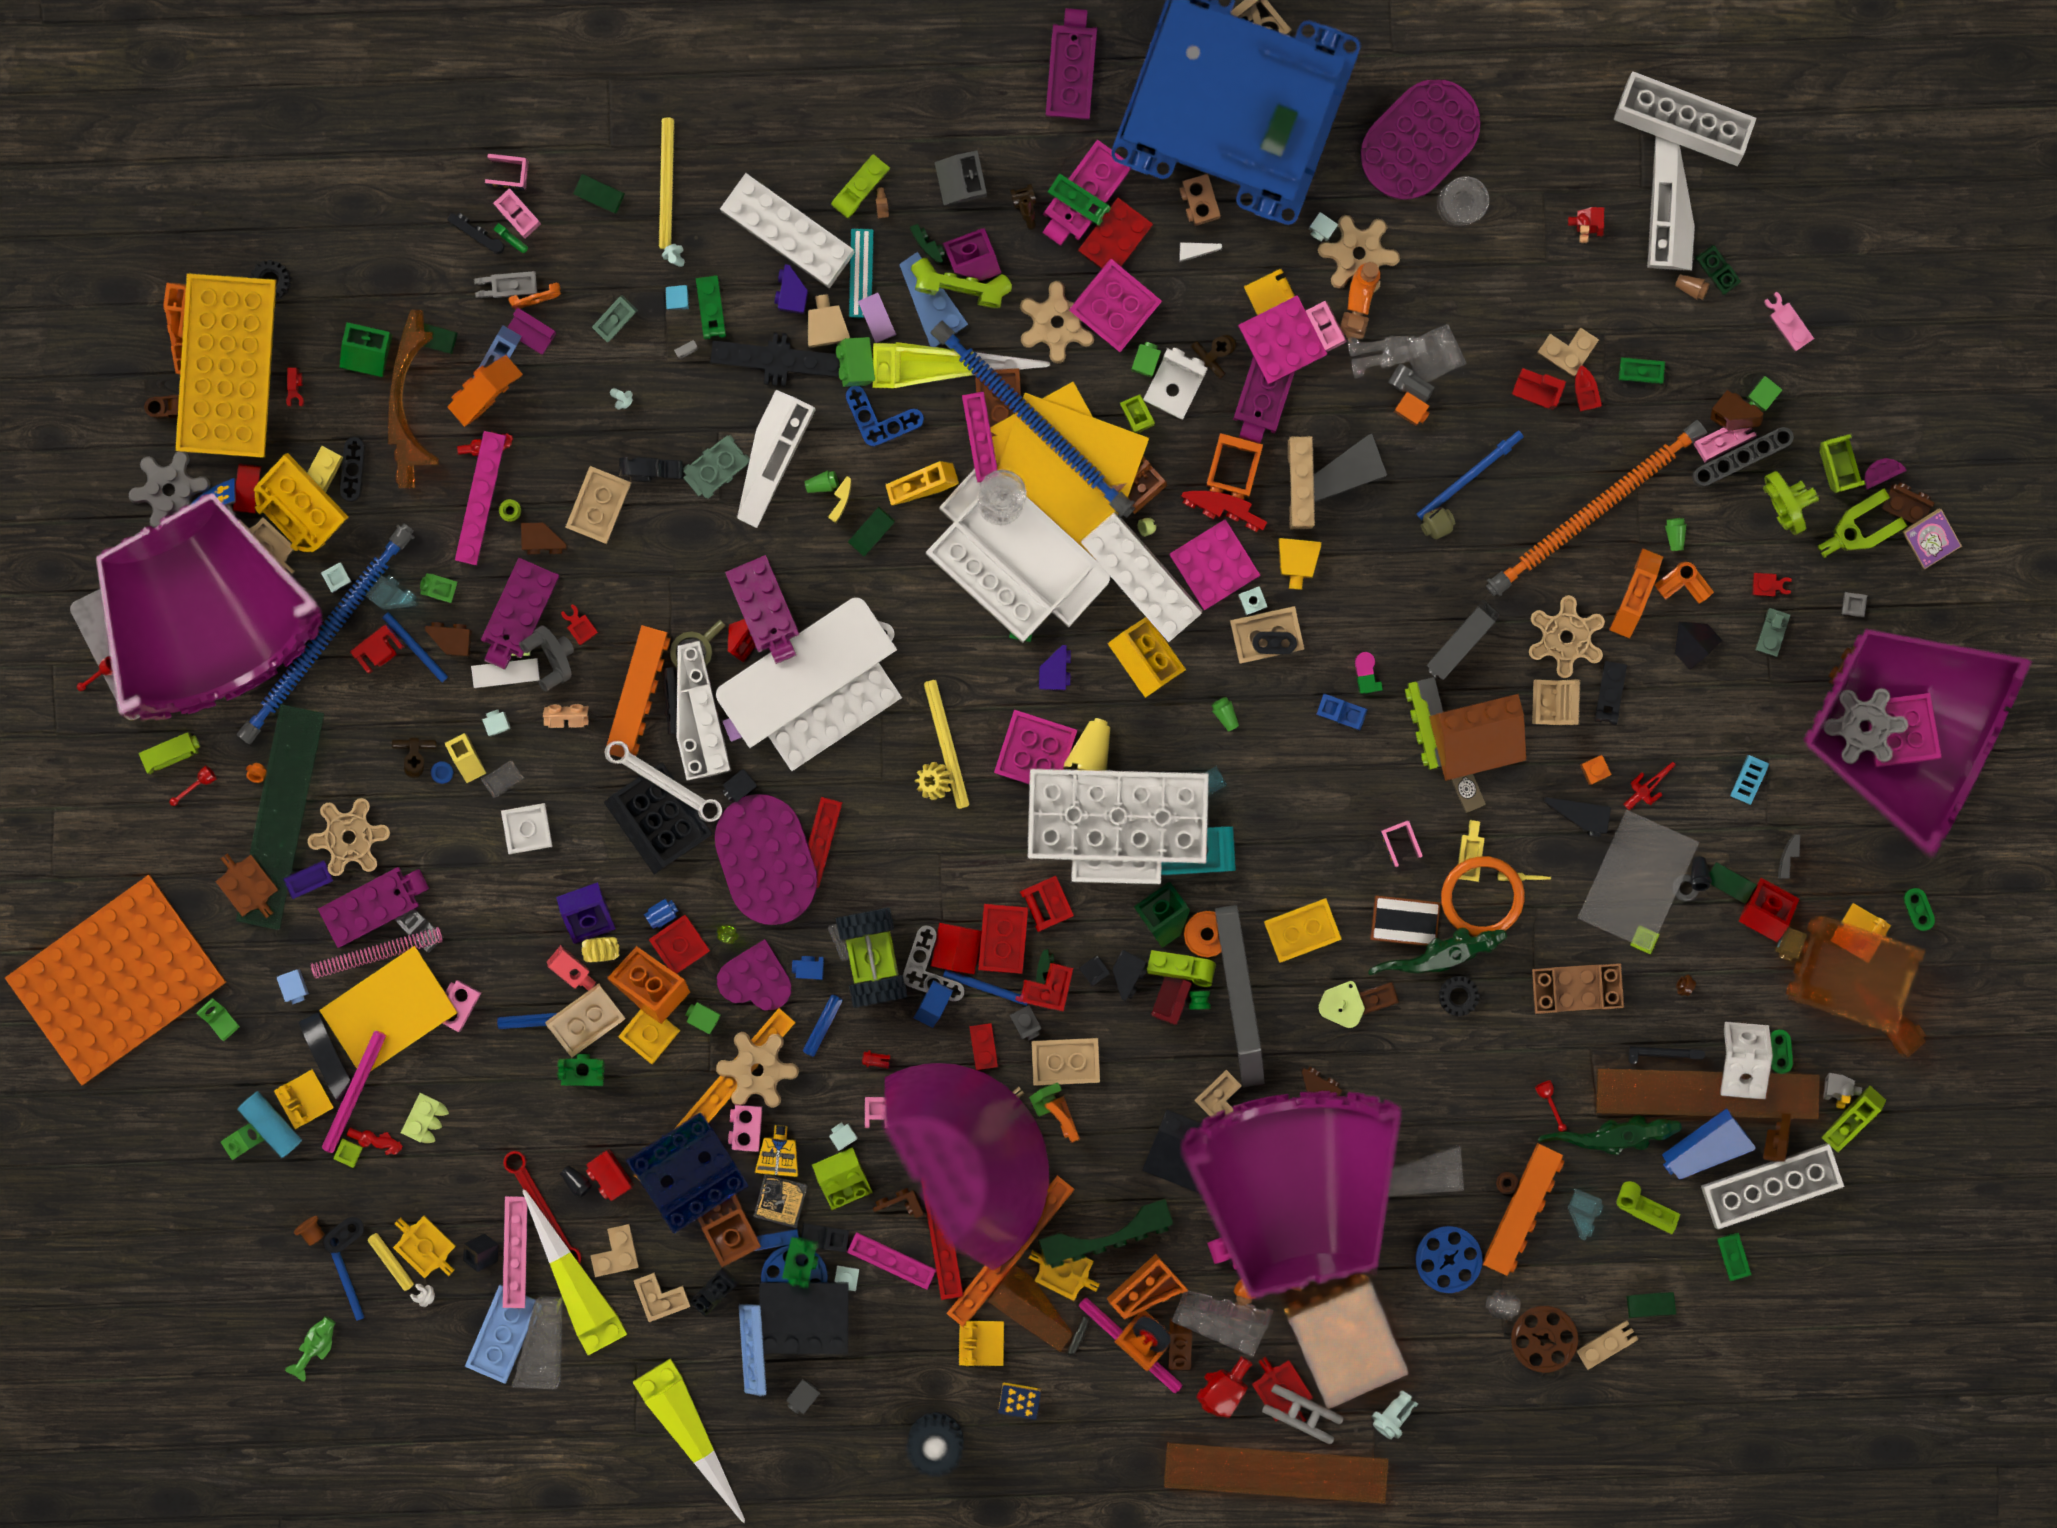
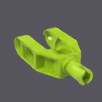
M1885 488L1845 512L1833 531L1834 537L1817 546L1819 551L1828 547L1827 550L1821 553L1824 558L1840 548L1844 550L1872 548L1907 527L1903 518L1900 517L1874 534L1864 538L1860 529L1854 523V519L1890 498ZM1846 529L1854 531L1855 537L1852 541L1845 538L1844 532Z

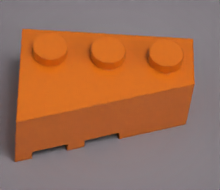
M504 355L486 368L483 365L473 373L475 377H471L462 385L464 389H460L451 397L453 401L449 404L448 408L464 427L480 417L495 402V399L501 392L504 393L509 389V384L523 375L507 355Z
M1155 1254L1110 1294L1107 1300L1126 1319L1149 1309L1159 1302L1169 1300V1298L1179 1293H1184L1188 1289L1159 1256Z

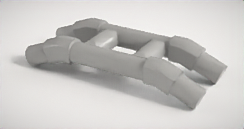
M1277 1384L1273 1386V1393L1292 1401L1293 1404L1288 1414L1265 1404L1262 1410L1263 1413L1327 1444L1333 1443V1436L1315 1428L1320 1415L1337 1424H1341L1343 1422L1341 1415ZM1301 1406L1312 1411L1307 1423L1296 1419Z

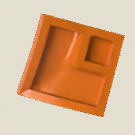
M1064 1096L1045 1104L1046 1108L1062 1124L1061 1129L1064 1137H1069L1071 1142L1079 1140Z

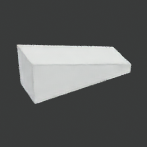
M1180 243V262L1221 250L1222 244Z

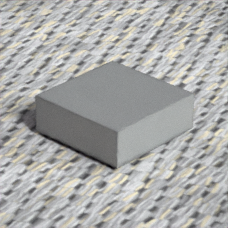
M692 340L674 351L677 357L682 359L697 351L698 347L695 341Z
M1845 592L1842 615L1865 617L1867 595Z

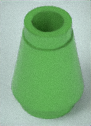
M827 470L809 480H805L807 492H831L839 488L836 472Z
M1684 518L1667 519L1665 529L1671 551L1684 550L1687 526L1684 523Z
M1227 697L1211 705L1213 708L1212 712L1227 731H1231L1239 726L1232 701H1229Z

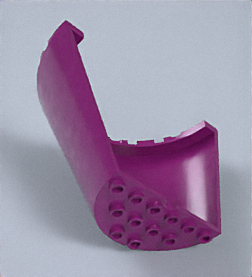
M213 493L203 495L196 503L183 506L179 512L172 516L163 517L160 520L159 526L155 528L152 526L145 527L136 536L125 538L121 541V544L114 548L105 549L101 555L96 557L118 708L122 715L131 719H135L136 715H139L141 720L171 718V713L180 711L181 714H192L204 708L216 706L215 700L222 699L223 697L227 701L278 674L276 668L284 663L285 667L290 665L296 657L305 651V643L308 639L313 640L316 638L319 632L318 627L322 624L320 618L322 615L316 603Z
M1866 629L1863 636L1859 634L1853 645L1856 649L1853 655L1848 654L1843 664V674L1838 673L1833 683V692H1828L1824 700L1823 711L1819 710L1814 719L1812 727L1814 730H1808L1804 742H1806L1808 749L1927 856L1934 857L1940 849L1941 841L1947 837L1956 821L1959 811L1964 806L1990 751H1992L2009 713L2005 708L2006 706L2009 708L2013 707L2032 661ZM1878 689L1887 690L1890 698L1930 693L1942 758L1875 768L1872 751L1864 750L1859 754L1856 762L1846 763L1842 758V752L1847 745L1846 739L1841 735L1831 736L1826 734L1824 724L1829 719H1840L1844 716L1845 708L1839 698L1840 694L1845 690L1853 691L1861 702L1871 700L1874 692ZM1863 721L1859 725L1862 732H1868L1867 721Z
M928 1063L911 1066L886 1076L884 1126L914 1180L920 1179L924 1182L925 1186L921 1192L947 1239L953 1247L992 1270L997 1269L1012 1258L1028 1241L1042 1216L1049 1189V1159L1047 1158L1046 1145L1035 1118L1021 1099L1011 1092L1006 1085L984 1072L962 1065Z
M1330 1091L1300 1092L1299 1098L1292 1097L1291 1099H1289V1094H1282L1233 1106V1112L1226 1115L1225 1110L1217 1112L1216 1115L1204 1119L1202 1127L1198 1130L1192 1128L1186 1134L1182 1147L1184 1158L1250 1298H1261L1265 1294L1272 1292L1282 1293L1286 1289L1293 1287L1303 1288L1311 1280H1315L1316 1283H1324L1330 1278H1345L1355 1272L1366 1273L1370 1269L1377 1267L1400 1122V1107L1388 1100L1380 1103L1379 1097L1366 1096L1356 1092L1347 1093L1348 1097L1337 1096V1093H1330Z

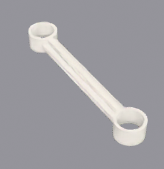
M621 741L611 742L606 746L605 757L609 762L624 764L696 809L702 820L712 822L720 818L722 807L716 800L701 798L629 753L627 745ZM615 744L621 745L624 749V756L617 761L613 760L610 756V747ZM706 803H713L717 807V814L711 819L706 818L703 814V807Z

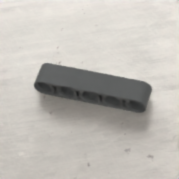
M1786 427L1779 428L1697 468L1692 474L1693 483L1698 487L1708 486L1786 448L1793 442V432ZM1779 432H1784L1787 435L1788 440L1785 444H1781L1777 440ZM1759 442L1767 444L1768 451L1766 453L1758 451L1757 445ZM1740 451L1748 455L1746 463L1739 462L1737 455ZM1719 461H1724L1728 464V471L1726 473L1718 470L1717 465ZM1699 471L1707 472L1709 476L1707 482L1699 481L1697 477Z

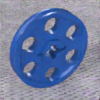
M1443 1226L1430 1231L1419 1243L1415 1258L1416 1268L1422 1280L1432 1289L1443 1293H1455L1468 1288L1479 1276L1482 1268V1252L1475 1238L1467 1231L1458 1227ZM1451 1232H1458L1461 1239L1458 1244H1451L1448 1241V1236ZM1430 1238L1438 1239V1249L1429 1250L1427 1248V1241ZM1468 1247L1474 1248L1477 1253L1476 1257L1472 1260H1468L1464 1256V1251ZM1458 1250L1453 1257L1454 1264L1448 1263L1440 1269L1445 1262L1444 1255L1450 1256ZM1426 1259H1430L1434 1263V1268L1430 1272H1425L1421 1268L1422 1262ZM1460 1270H1470L1471 1278L1468 1281H1461L1458 1276ZM1440 1275H1447L1449 1277L1450 1283L1447 1287H1440L1438 1285L1437 1279Z
M789 1245L782 1246L769 1255L762 1268L761 1282H788V1279H784L782 1276L785 1266L783 1254L788 1250ZM815 1252V1256L819 1258L816 1270L811 1269L809 1282L813 1278H818L821 1282H827L826 1265L819 1254ZM804 1254L798 1255L795 1259L797 1264L804 1265V1260L807 1256ZM775 1265L779 1268L780 1273L777 1277H770L767 1274L769 1266Z

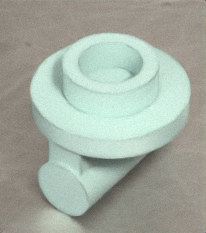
M671 244L664 249L662 253L663 259H668L670 263L679 267L685 263L684 259L680 256L683 252L681 245Z
M616 388L610 391V395L618 399L615 404L618 410L626 409L633 401V393L631 391L623 393Z

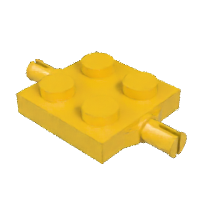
M425 1215L412 1226H409L402 1218L396 1221L395 1225L403 1232V1235L393 1248L424 1278L437 1268L443 1270L448 1276L455 1270L445 1260L456 1245Z
M1032 1250V1255L1028 1259L1040 1264L1035 1282L1073 1301L1084 1286L1095 1292L1097 1291L1096 1287H1099L1100 1283L1088 1278L1093 1260L1085 1257L1073 1262L1072 1258L1063 1260L1064 1265L1052 1269L1051 1265L1045 1266L1041 1254Z

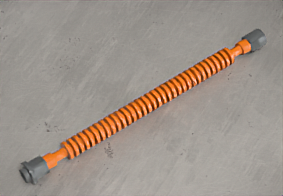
M1695 420L1683 430L1684 433L1677 437L1678 440L1671 446L1663 445V448L1658 449L1659 452H1654V455L1649 456L1650 459H1645V462L1640 463L1641 466H1636V469L1631 470L1632 473H1627V476L1622 477L1623 480H1618V483L1613 484L1614 487L1611 486L1609 490L1604 491L1605 494H1600L1601 498L1599 496L1596 497V501H1591L1592 505L1590 503L1587 504V508H1582L1583 512L1580 510L1577 512L1578 515H1573L1574 519L1571 517L1568 519L1569 522L1565 521V526L1563 524L1560 525L1561 530L1556 528V533L1554 531L1551 532L1552 537L1547 535V540L1545 538L1542 539L1543 544L1538 542V547L1536 545L1533 546L1534 551L1529 549V554L1527 552L1524 553L1525 558L1520 556L1521 562L1515 567H1510L1505 572L1501 571L1492 579L1488 578L1486 580L1488 583L1486 588L1493 597L1496 594L1501 597L1502 593L1512 586V582L1518 578V574L1526 568L1531 571L1532 567L1530 565L1535 568L1537 566L1535 561L1540 564L1541 560L1539 558L1543 561L1546 559L1544 554L1546 557H1549L1550 553L1553 554L1555 552L1554 549L1558 550L1559 546L1562 547L1564 545L1563 542L1567 543L1568 539L1571 540L1573 538L1572 535L1576 536L1577 532L1580 533L1582 531L1581 528L1585 529L1586 525L1589 526L1591 524L1590 521L1594 522L1595 518L1598 519L1600 517L1599 514L1603 515L1604 511L1607 512L1609 510L1608 507L1611 509L1613 504L1616 505L1618 503L1617 500L1620 502L1622 497L1625 498L1627 496L1626 493L1629 495L1631 490L1634 491L1636 489L1635 486L1638 488L1640 486L1639 482L1643 484L1645 482L1644 479L1647 481L1649 479L1648 475L1652 477L1654 475L1653 472L1656 474L1658 472L1657 468L1661 470L1663 468L1662 465L1665 467L1667 465L1666 461L1670 463L1672 461L1671 458L1674 460L1676 458L1674 453L1682 447L1686 448L1691 443L1694 444L1695 441L1708 434L1704 426L1698 420Z

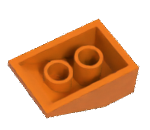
M637 946L608 977V980L660 1024L666 1020L690 993L682 977Z

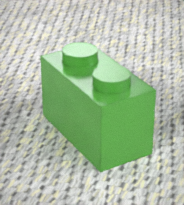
M870 337L845 338L840 341L836 347V356L840 361L839 378L842 380L843 387L866 386L875 381Z

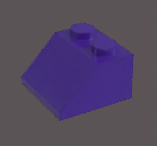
M598 882L556 897L561 916L574 944L615 930L611 914Z

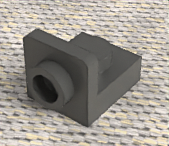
M1029 1005L1010 1015L1022 1039L1027 1037L1029 1041L1040 1035L1038 1030L1042 1028Z

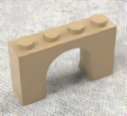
M1290 437L1287 441L1291 477L1290 529H1312L1315 526L1312 437Z

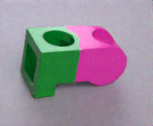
M1368 652L1360 653L1355 659L1359 694L1383 690L1382 683L1375 682L1373 672L1375 659Z

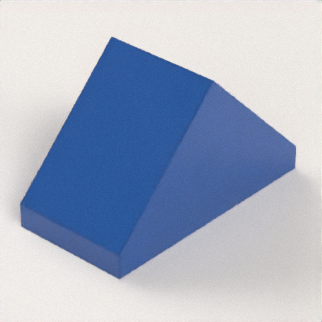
M933 980L913 1018L933 1028L941 1017L953 990Z

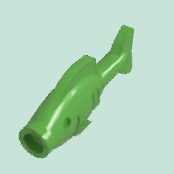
M324 1316L323 1320L311 1327L307 1332L304 1343L299 1347V1350L304 1352L297 1364L288 1366L285 1371L295 1375L304 1382L306 1378L304 1368L311 1357L317 1355L320 1359H324L330 1351L333 1328L336 1322Z

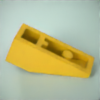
M939 461L890 482L885 486L890 503L894 506L942 492L958 485L959 482L953 463Z

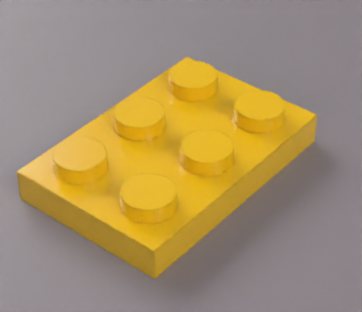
M1326 898L1264 921L1279 963L1342 940Z

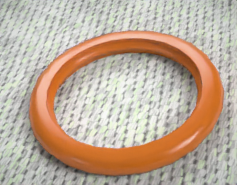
M1489 856L1470 858L1458 864L1448 874L1441 891V904L1449 922L1457 930L1462 927L1468 929L1469 935L1474 937L1485 931L1509 929L1520 916L1525 902V891L1518 873L1506 862ZM1478 867H1489L1503 873L1510 881L1514 892V901L1508 915L1500 922L1487 927H1478L1465 922L1458 916L1452 902V892L1457 880L1465 872Z

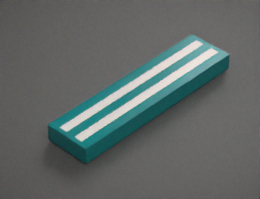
M851 229V248L855 253L850 259L849 318H865L858 301L872 295L873 229Z

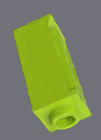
M187 732L140 752L139 756L147 774H152L154 770L158 771L193 756V752L198 754L197 748L200 747V744L195 735L192 736L191 733Z

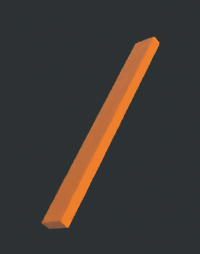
M1057 1175L1049 1185L1042 1216L1028 1241L1012 1258L997 1269L992 1270L984 1266L963 1292V1296L958 1298L946 1314L964 1328L966 1321L972 1319L1075 1189Z

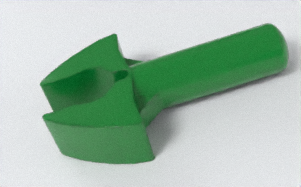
M498 223L493 230L521 253L527 252L528 246L510 233L504 226Z

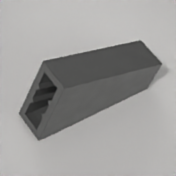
M1372 434L1367 435L1313 475L1314 502L1387 476Z
M1483 600L1429 661L1427 666L1430 669L1428 671L1435 678L1438 679L1440 677L1444 680L1495 623L1500 614Z

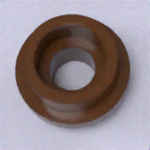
M1686 975L1678 980L1676 988L1679 995L1689 996L1693 992L1696 981L1692 979V976Z
M1511 1172L1501 1173L1496 1180L1497 1189L1504 1194L1515 1192L1518 1187L1517 1177ZM1505 1179H1510L1511 1185L1509 1187H1504L1503 1181Z

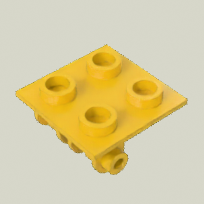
M1852 903L1831 941L1869 963L1891 925Z
M313 1069L274 1090L295 1129L334 1108Z
M966 1321L964 1328L960 1325L959 1365L1003 1366L1004 1321Z

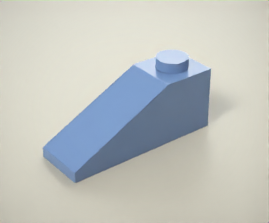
M502 326L479 367L483 365L486 368L504 355L510 358L522 336Z

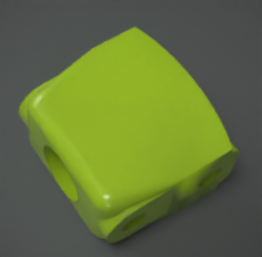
M1851 434L1824 441L1820 444L1821 459L1830 489L1834 493L1865 484L1864 481H1861L1849 440L1852 438Z

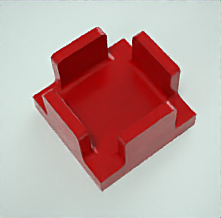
M384 625L350 652L365 671L370 674L373 670L364 660V657L368 656L374 665L381 667L397 654L389 644V638L394 641L399 649H403L405 646L395 635L392 628Z

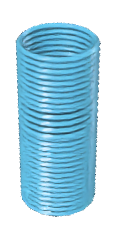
M259 1091L249 1097L237 1110L248 1120L249 1124L254 1126L258 1134L269 1143L270 1147L281 1158L290 1153L302 1141L301 1137L281 1118L280 1114L272 1108L271 1104L268 1103Z

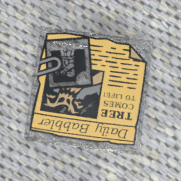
M764 1174L753 1217L796 1228L808 1185Z

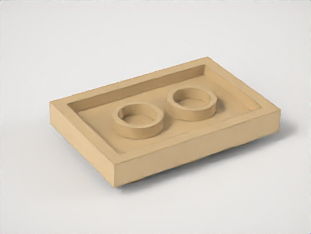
M590 466L565 528L607 544L631 482Z
M1295 606L1230 620L1239 664L1282 655L1260 654L1256 652L1252 646V641L1259 632H1289L1297 640V646L1293 652L1304 650ZM1261 639L1259 645L1266 647L1267 640ZM1284 639L1281 645L1287 648L1290 643L1287 639Z
M597 984L545 1023L568 1054L574 1057L625 1020V1017L602 986Z
M1098 1038L1032 1041L1034 1085L1100 1083Z

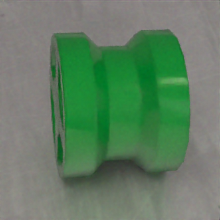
M1210 991L1188 992V996L1191 998L1189 1009H1211V1004L1208 1002Z

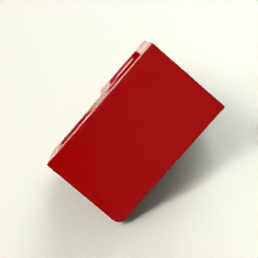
M1522 368L1512 395L1554 410L1558 405L1566 381L1547 374L1543 376Z
M1050 963L1046 983L1041 984L1024 980L1021 997L1016 996L1015 1000L1064 1011L1073 968Z

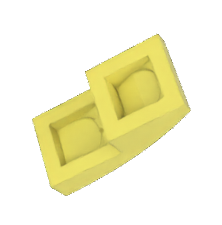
M848 476L834 493L840 501L828 518L835 523L841 517L850 495L851 479Z

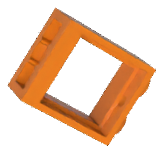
M1220 433L1206 486L1210 487L1209 491L1220 493L1227 491L1232 493V496L1243 500L1244 496L1249 497L1263 444ZM1223 445L1255 453L1245 490L1213 481Z

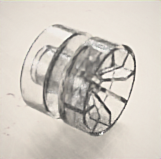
M1467 176L1459 177L1445 185L1437 198V208L1440 216L1448 224L1457 227L1467 226L1477 221L1486 213L1489 206V194L1486 187L1479 180Z

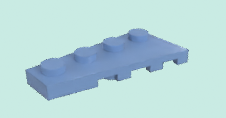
M916 252L899 265L930 347H937L941 343L930 332L939 322L943 320L955 334L968 324L943 288H939L935 296L915 290L917 279L911 271V266L922 259L919 253Z

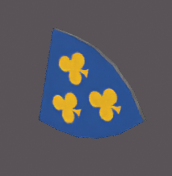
M235 478L212 487L190 504L196 503L203 495L213 493L231 514L235 516L231 504L236 502Z

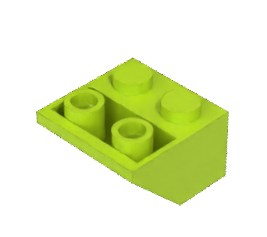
M853 1147L812 1165L818 1183L832 1210L873 1193Z

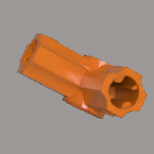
M1687 561L1679 563L1676 568L1654 584L1665 600L1683 586L1687 588L1698 604L1714 593L1696 567ZM1684 566H1690L1692 569L1691 575L1687 578H1683L1680 573Z

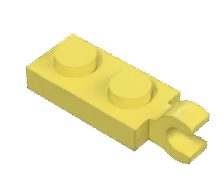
M1470 820L1469 834L1462 835L1458 864L1483 854L1485 838L1478 837L1479 821ZM1481 867L1465 872L1459 879L1479 882Z

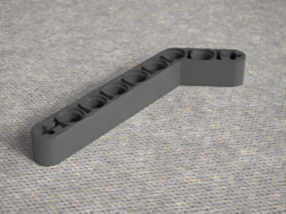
M1237 905L1215 908L1237 1043L1242 1087L1263 1085L1265 1081L1261 1047Z

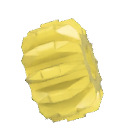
M932 762L930 765L925 764L923 765V770L917 771L920 779H916L915 782L920 783V786L916 790L919 792L923 791L922 796L924 798L930 797L931 800H937L938 797L944 798L945 792L951 791L948 784L954 782L948 779L952 772L945 771L946 766L943 764L938 765L937 762Z
M615 937L592 938L582 942L581 950L583 959L586 962L610 961L619 957V944Z

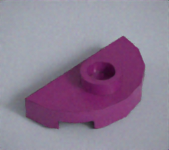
M1884 458L1877 460L1865 472V488L1867 490L1907 470L1900 462L1894 459Z

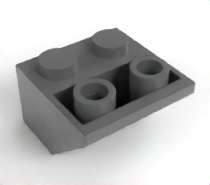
M977 150L954 155L935 162L944 206L987 197Z

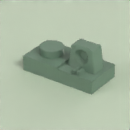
M621 295L592 328L608 343L638 310Z
M1771 608L1768 609L1755 649L1756 651L1774 657L1778 656L1790 614Z

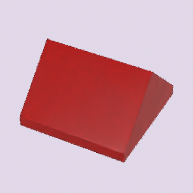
M939 923L931 966L974 974L982 931Z

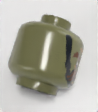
M1438 507L1424 514L1421 529L1426 536L1430 535V537L1437 540L1453 531L1455 520L1450 510Z

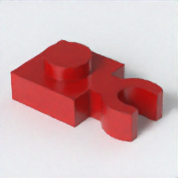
M1753 573L1752 595L1774 597L1776 590L1784 595L1790 594L1791 590L1783 589V583L1792 582V579L1785 577L1776 581L1777 574Z
M572 604L571 608L574 610L572 616H567L564 611L561 614L564 619L571 621L572 624L567 628L581 646L598 632L586 615H583L581 618L578 616V608Z

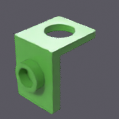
M213 998L197 1012V1015L212 1027L222 1041H225L240 1027L226 1008ZM215 1006V1009L210 1014H205L210 1007Z
M247 1124L222 1140L221 1144L231 1160H234L250 1148L264 1141V1139L258 1134L252 1124ZM248 1129L255 1131L257 1135L256 1140H252L248 1136Z

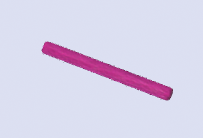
M374 1031L322 1145V1149L326 1152L333 1153L384 1043L386 1035L380 1031Z
M1084 1298L1080 1302L1079 1307L1116 1340L1123 1330L1088 1298ZM1157 1361L1149 1369L1173 1393H1177L1182 1388V1383Z

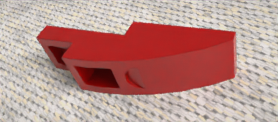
M1213 491L1183 492L1180 497L1184 499L1183 504L1193 509L1195 506L1203 509L1202 514L1211 519H1214L1215 516L1220 518L1222 512L1225 511L1227 512L1226 517L1236 522L1239 519L1246 522L1245 527L1254 532H1257L1258 529L1263 531L1267 524L1266 521L1248 512L1252 505L1251 503L1232 495Z

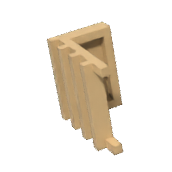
M1534 680L1532 724L1579 725L1580 680Z

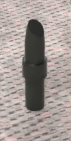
M1082 1317L1077 1330H1075L1072 1336L1073 1339L1067 1355L1076 1353L1085 1337V1332L1091 1321L1090 1318Z

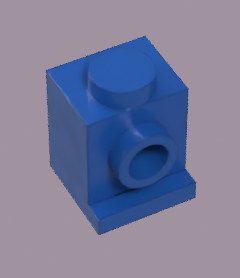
M802 956V960L792 961V973H796V978L823 979L824 957H819V961H815V957Z

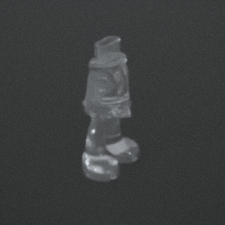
M1414 335L1411 338L1409 336L1385 337V340L1374 342H1360L1355 337L1348 338V348L1351 357L1368 352L1383 351V354L1353 358L1352 370L1355 378L1362 377L1365 369L1381 365L1382 369H1384L1386 366L1391 367L1410 361L1413 358L1416 359L1418 355L1427 354L1425 337L1415 338Z

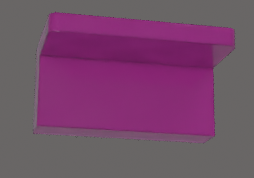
M517 307L513 314L514 318L507 328L521 335L520 341L538 353L544 354L556 332Z

